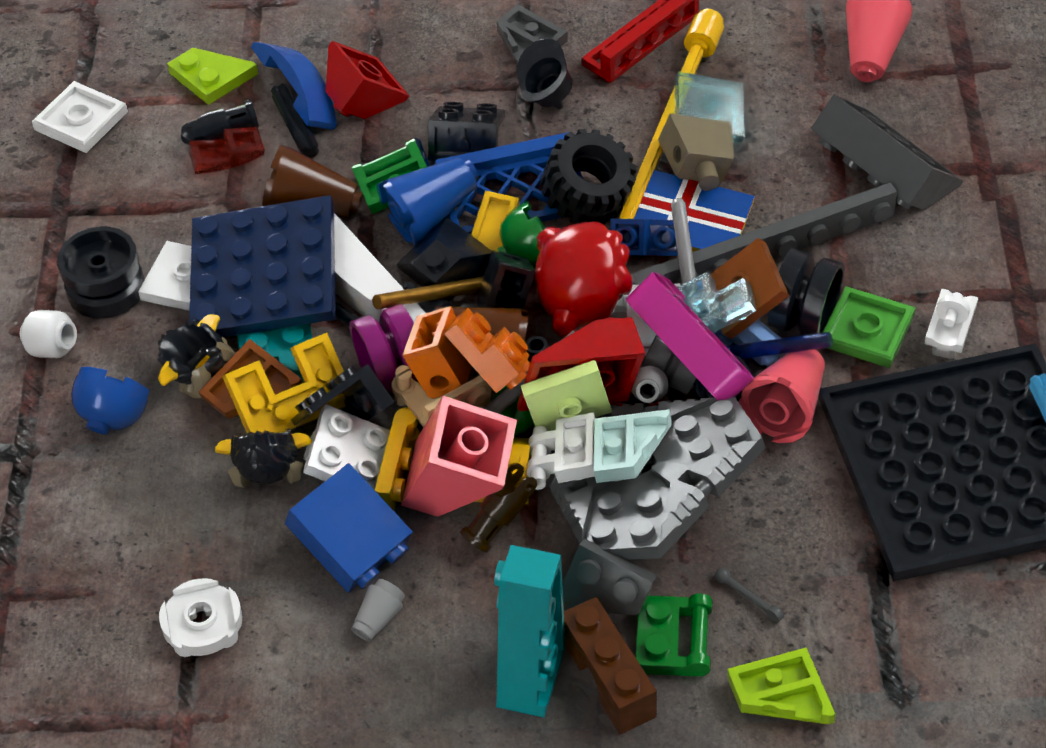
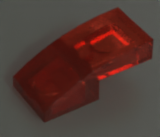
M258 127L224 129L223 139L189 141V155L195 174L216 172L240 166L263 156L265 152Z

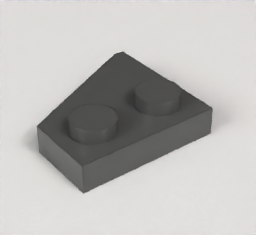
M516 5L497 21V32L517 64L524 50L535 41L551 38L559 42L561 47L568 42V31L520 5Z
M584 538L578 546L563 581L564 611L597 597L607 613L638 615L648 598L657 575L618 555L602 550L599 545Z

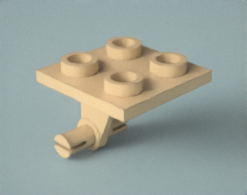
M404 365L399 366L395 371L396 377L392 381V391L395 394L394 401H397L396 404L399 406L407 405L424 427L442 397L434 399L428 397L420 383L411 378L412 371H409L410 368ZM479 375L443 396L479 408H485L490 403L492 388Z

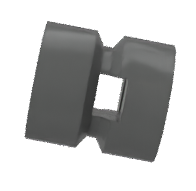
M656 334L641 367L654 366L661 369L668 379V386L687 395L696 377Z

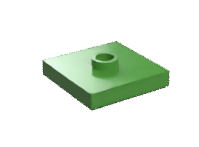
M845 286L820 337L819 346L891 368L913 321L916 307Z

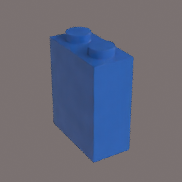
M347 463L292 507L285 521V525L347 593H350L358 585L362 589L370 585L380 574L377 569L387 561L393 565L400 560L409 550L407 543L413 533L350 463Z

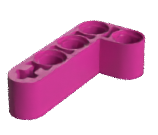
M652 272L626 298L628 304L718 401L736 397L754 379L751 373L684 302L686 297L668 278Z

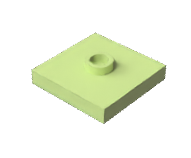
M595 360L521 385L535 427L543 426L548 431L556 430L557 419L593 412L596 418L612 412Z

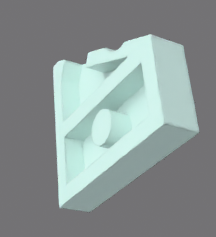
M670 409L595 418L594 475L596 483L637 478L672 426Z

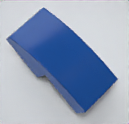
M611 218L610 230H616L622 234L623 240L620 244H625L629 247L630 255L678 256L673 220Z

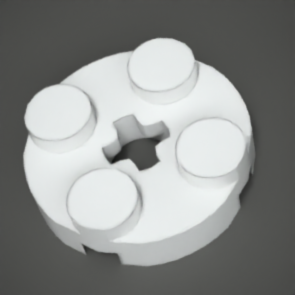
M202 578L187 581L173 590L174 596L168 600L167 604L164 601L160 608L159 622L164 638L179 656L189 657L191 655L203 656L212 654L223 648L233 646L238 640V631L241 628L243 619L239 599L230 587L228 590L225 587L219 586L216 580ZM204 611L206 616H210L204 622L197 623L191 621L197 618V612Z

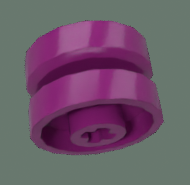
M402 304L381 310L379 323L371 315H367L350 321L349 326L353 347L360 367L363 368L368 364L389 394H393L392 381L396 377V369L402 365L408 366L402 355L414 325L410 314ZM412 372L411 378L418 382V380Z

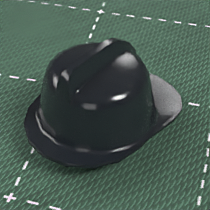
M543 38L533 42L521 54L517 64V77L523 99L528 102H535L542 107L554 106L557 109H562L564 107L563 100L569 95L573 80L567 69L564 52L559 42L551 38Z

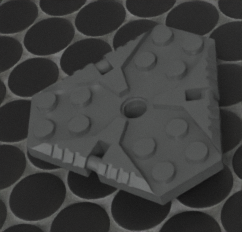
M715 397L700 398L699 401L697 399H687V401L674 400V402L660 401L658 405L648 406L647 403H635V405L622 404V406L610 405L612 412L596 418L670 409L672 426L637 478L596 483L595 477L558 483L554 473L550 474L546 484L557 505L560 506L563 516L578 544L585 538L599 545L602 550L618 555L626 560L661 558L709 508L706 497L709 494L720 497L765 449L761 434L735 397L719 401Z

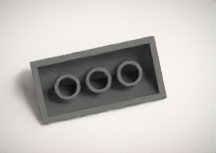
M833 94L810 128L820 136L818 142L834 153L839 150L845 155L842 159L844 163L857 171H860L861 168L869 174L866 179L874 186L878 187L891 183L897 191L896 203L908 210L911 206L925 210L959 188L963 183L961 178L866 107Z

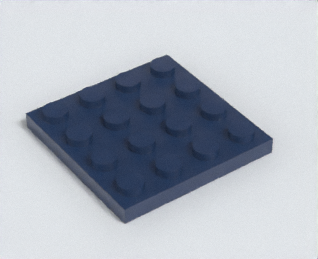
M331 196L192 218L189 321L193 322L195 320L200 322L208 314L218 315L220 321L216 332L221 338L336 320L334 203Z

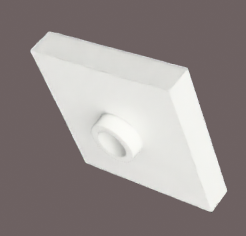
M73 81L32 121V125L35 131L87 153L128 110L126 103Z
M166 241L138 291L140 300L189 311L191 246Z

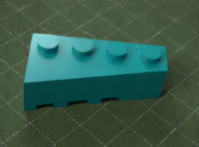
M510 545L506 561L499 560L494 577V585L499 586L496 608L498 609L496 707L545 718L566 649L561 555Z

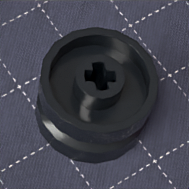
M108 226L90 227L75 233L63 243L58 252L57 266L64 282L67 299L74 310L83 316L97 319L109 318L127 312L139 302L138 291L145 279L142 267L139 264L136 245L130 235L118 228Z
M790 249L779 270L789 297L768 312L769 326L790 331L798 322L801 336L819 341L840 297L844 280V263L829 258H822L815 266L811 253Z

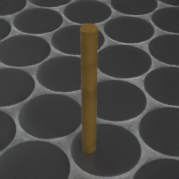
M483 277L376 294L373 296L372 303L375 309H384L397 304L407 305L479 292Z

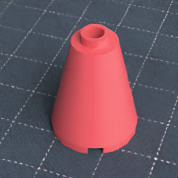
M847 0L845 10L850 71L858 80L873 82L884 75L911 20L913 8L910 0Z
M797 346L755 376L742 390L739 404L760 434L765 433L774 437L772 442L793 443L804 437L813 423L825 369V361L822 355L812 347Z

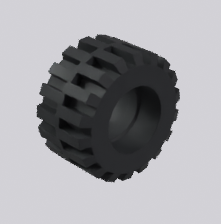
M579 129L576 135L573 132L565 134L564 139H559L556 142L543 171L541 184L544 185L542 188L543 197H549L548 206L551 209L556 208L558 210L557 215L562 219L567 216L571 218L570 223L577 224L578 221H596L606 224L608 219L611 220V218L617 217L619 211L624 207L635 184L637 170L636 165L632 164L633 156L631 152L624 151L626 146L621 141L618 143L613 141L614 136L608 133L606 136L601 135L600 130L593 129L591 133H587L586 129ZM576 172L590 173L599 179L602 184L589 183L580 178Z

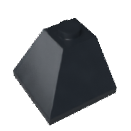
M445 217L396 265L420 286H430L475 278L487 266L492 251L448 217ZM455 296L447 297L446 299L450 302Z

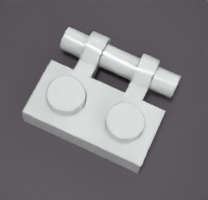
M594 412L557 419L556 430L548 431L543 426H537L533 429V435L528 440L531 459L527 463V476L536 479V490L543 489L550 474L554 473L558 483L595 477Z

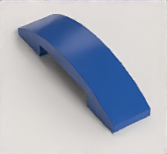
M253 42L251 48L263 65L280 69L297 92L298 96L293 107L304 123L311 127L334 130L337 122L333 102L326 93V84L312 62L292 48Z

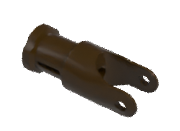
M515 463L507 469L503 489L486 496L480 504L482 508L468 527L465 526L460 531L467 541L483 552L487 553L491 549L490 543L503 526L510 525L537 487V481L534 477H526L515 489V485L524 474V467L519 463Z

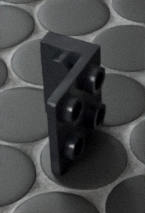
M461 102L443 103V106H439L428 120V161L498 147V128L505 118V110L497 109V105L490 103L477 104V108L464 107V104Z
M368 364L359 371H356L352 365L325 385L329 391L328 393L322 387L298 404L295 408L299 414L293 417L291 421L294 426L341 392L346 398L344 403L348 411L352 415L366 421L385 410L395 401Z

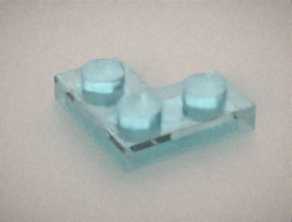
M707 271L677 287L686 297L684 302L713 333L736 321H741L748 315L756 312L752 287L745 278L717 291L715 281Z

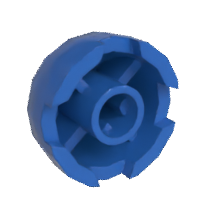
M81 367L78 375L75 377L71 397L72 405L77 414L88 421L86 428L96 433L107 435L110 429H126L141 418L147 406V398L150 392L145 386L126 376L124 382L106 376L108 370Z

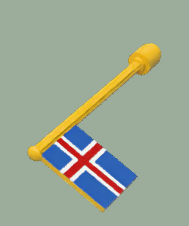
M703 9L693 17L684 38V46L689 53L636 176L635 184L619 219L673 220L671 203L673 199L682 198L686 204L692 252L742 235L755 198L753 195L722 187L705 191L699 187L698 181L680 179L675 175L656 171L663 153L658 138L670 113L679 115L701 59L714 54L724 31L723 17L713 9Z

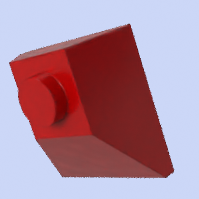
M331 41L328 46L326 93L334 101L333 107L340 114L346 117L354 115L366 119L403 103L409 98L410 95L379 58Z

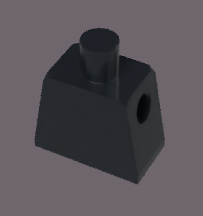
M493 250L477 297L478 308H493L500 305L502 308L524 309L536 273L529 260L524 257Z

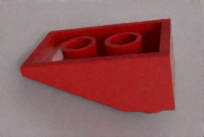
M610 317L595 320L534 355L531 359L524 384L595 360L609 403L628 401L645 356V350L633 318ZM521 391L517 403L518 410L528 411L529 408Z

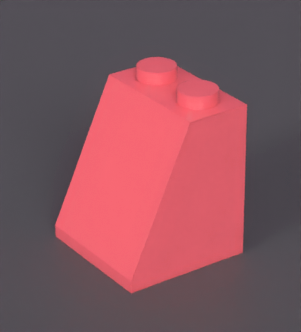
M442 396L415 441L401 506L439 517L502 490L505 485L517 420Z

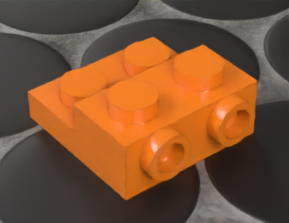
M467 308L456 317L446 331L445 336L495 393L504 386H507L509 390L513 389L527 375L526 372L530 365V362L527 360L530 356L526 352L528 350L527 344L516 332L510 333L505 327L493 336L489 332L491 326L480 313L476 312L473 314Z

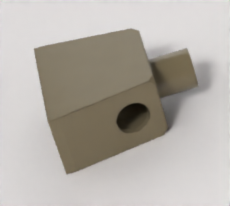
M669 114L658 140L675 176L680 179L698 181L699 187L705 191L717 188L720 182H723L734 159L731 122Z

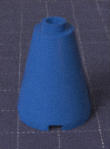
M458 157L383 180L377 184V192L382 205L388 202V207L391 211L388 217L406 242H412V245H415L477 188L476 180L479 178V175L469 160L464 162L463 159Z

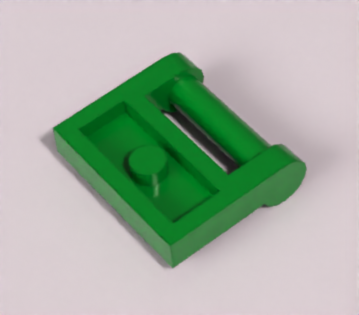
M414 138L406 141V146L362 165L360 162L351 166L372 214L388 207V202L382 205L379 199L377 184L383 180L427 167Z
M697 593L690 597L648 596L642 610L638 614L636 659L646 674L698 677L710 673L711 659L707 655L708 615L712 613L713 600L709 595ZM679 616L692 617L691 645L688 656H678Z

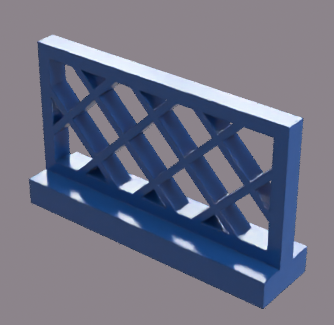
M567 133L435 160V164L458 157L463 159L464 162L469 160L479 175V178L476 180L477 188L457 206L456 211L454 209L448 214L449 219L460 226L458 219L464 211L477 216L479 208L470 203L477 193L484 196L485 190L494 192L483 186L486 181L493 179L505 182L498 192L505 195L511 186L525 192L526 194L520 201V204L525 201L529 202L532 196L547 203L549 197H543L542 191L538 190L541 185V177L556 142L559 139H564ZM577 171L576 174L583 179L581 171ZM527 172L538 175L532 186L518 180L517 177ZM548 204L543 210L527 211L531 218L538 215L542 222L561 218L557 215L558 210L556 208L551 209ZM474 225L461 228L471 235Z

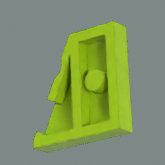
M191 48L167 63L169 73L208 105L259 74L257 64L252 61L197 48Z
M807 647L727 669L728 682L742 713L828 725L835 723L836 714Z

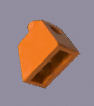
M451 306L418 315L402 355L427 396L433 399L441 397L467 383L472 368L467 359L445 336L446 331L456 319Z

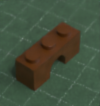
M594 597L565 610L566 649L580 671L585 668H589L598 687L600 704L619 735L656 718L657 691L598 598Z

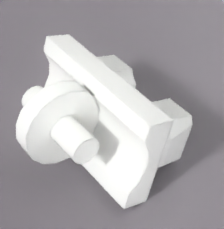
M941 289L924 343L933 346V355L953 359L956 352L962 353L977 306L978 297H963L961 293H951L949 290Z

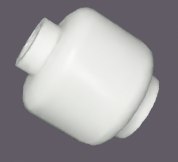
M37 310L31 312L25 318L20 328V339L24 349L31 356L61 358L75 345L77 330L75 324L66 313L52 310Z

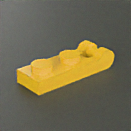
M409 407L400 408L394 415L375 486V491L393 511L395 510L396 502H402L405 490V479H402L404 471H409L413 447L419 436L417 428L418 419Z

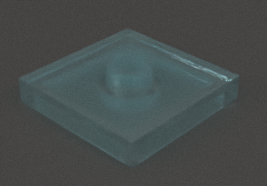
M678 71L675 78V114L729 121L732 125L733 142L742 143L745 137L743 83Z

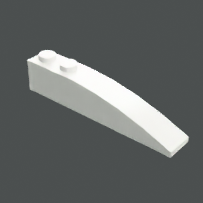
M334 213L335 293L362 316L371 315L379 323L381 310L383 309L374 308L372 303L373 296L404 289ZM417 303L403 305L413 322H415L418 315L425 314L424 310Z

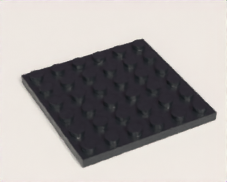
M1036 343L820 388L818 399L893 582L1046 548V422L1029 389L1030 379L1034 375L1046 374V362Z

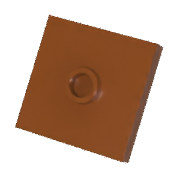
M759 237L702 280L723 335L729 339H733L789 297L768 246Z

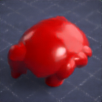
M583 222L569 225L562 229L551 226L538 233L536 237L537 248L540 252L535 267V279L540 302L547 313L553 318L552 329L554 333L564 338L572 330L576 332L595 320L610 317L618 300L623 295H629L632 290V276L626 267L630 250L627 245L620 244L623 240L622 234L616 230H608L604 224L599 222Z

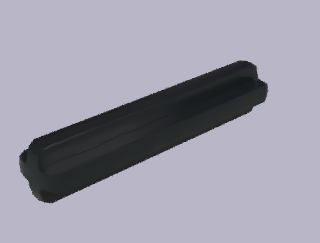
M283 83L279 86H273L271 89L272 98L300 153L307 157L316 156L319 153L318 143L310 127L304 123L293 107L295 99L289 87Z

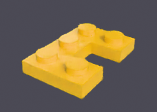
M327 332L290 348L304 380V383L275 395L260 360L222 376L247 434L249 432L255 433L256 431L263 433L265 430L274 433L286 432L285 429L292 430L319 418L320 412L325 405L295 426L291 421L293 417L299 414L295 408L298 404L322 387L328 393L329 391L325 385L344 372ZM341 392L326 404L341 409L346 407L344 403L346 398Z

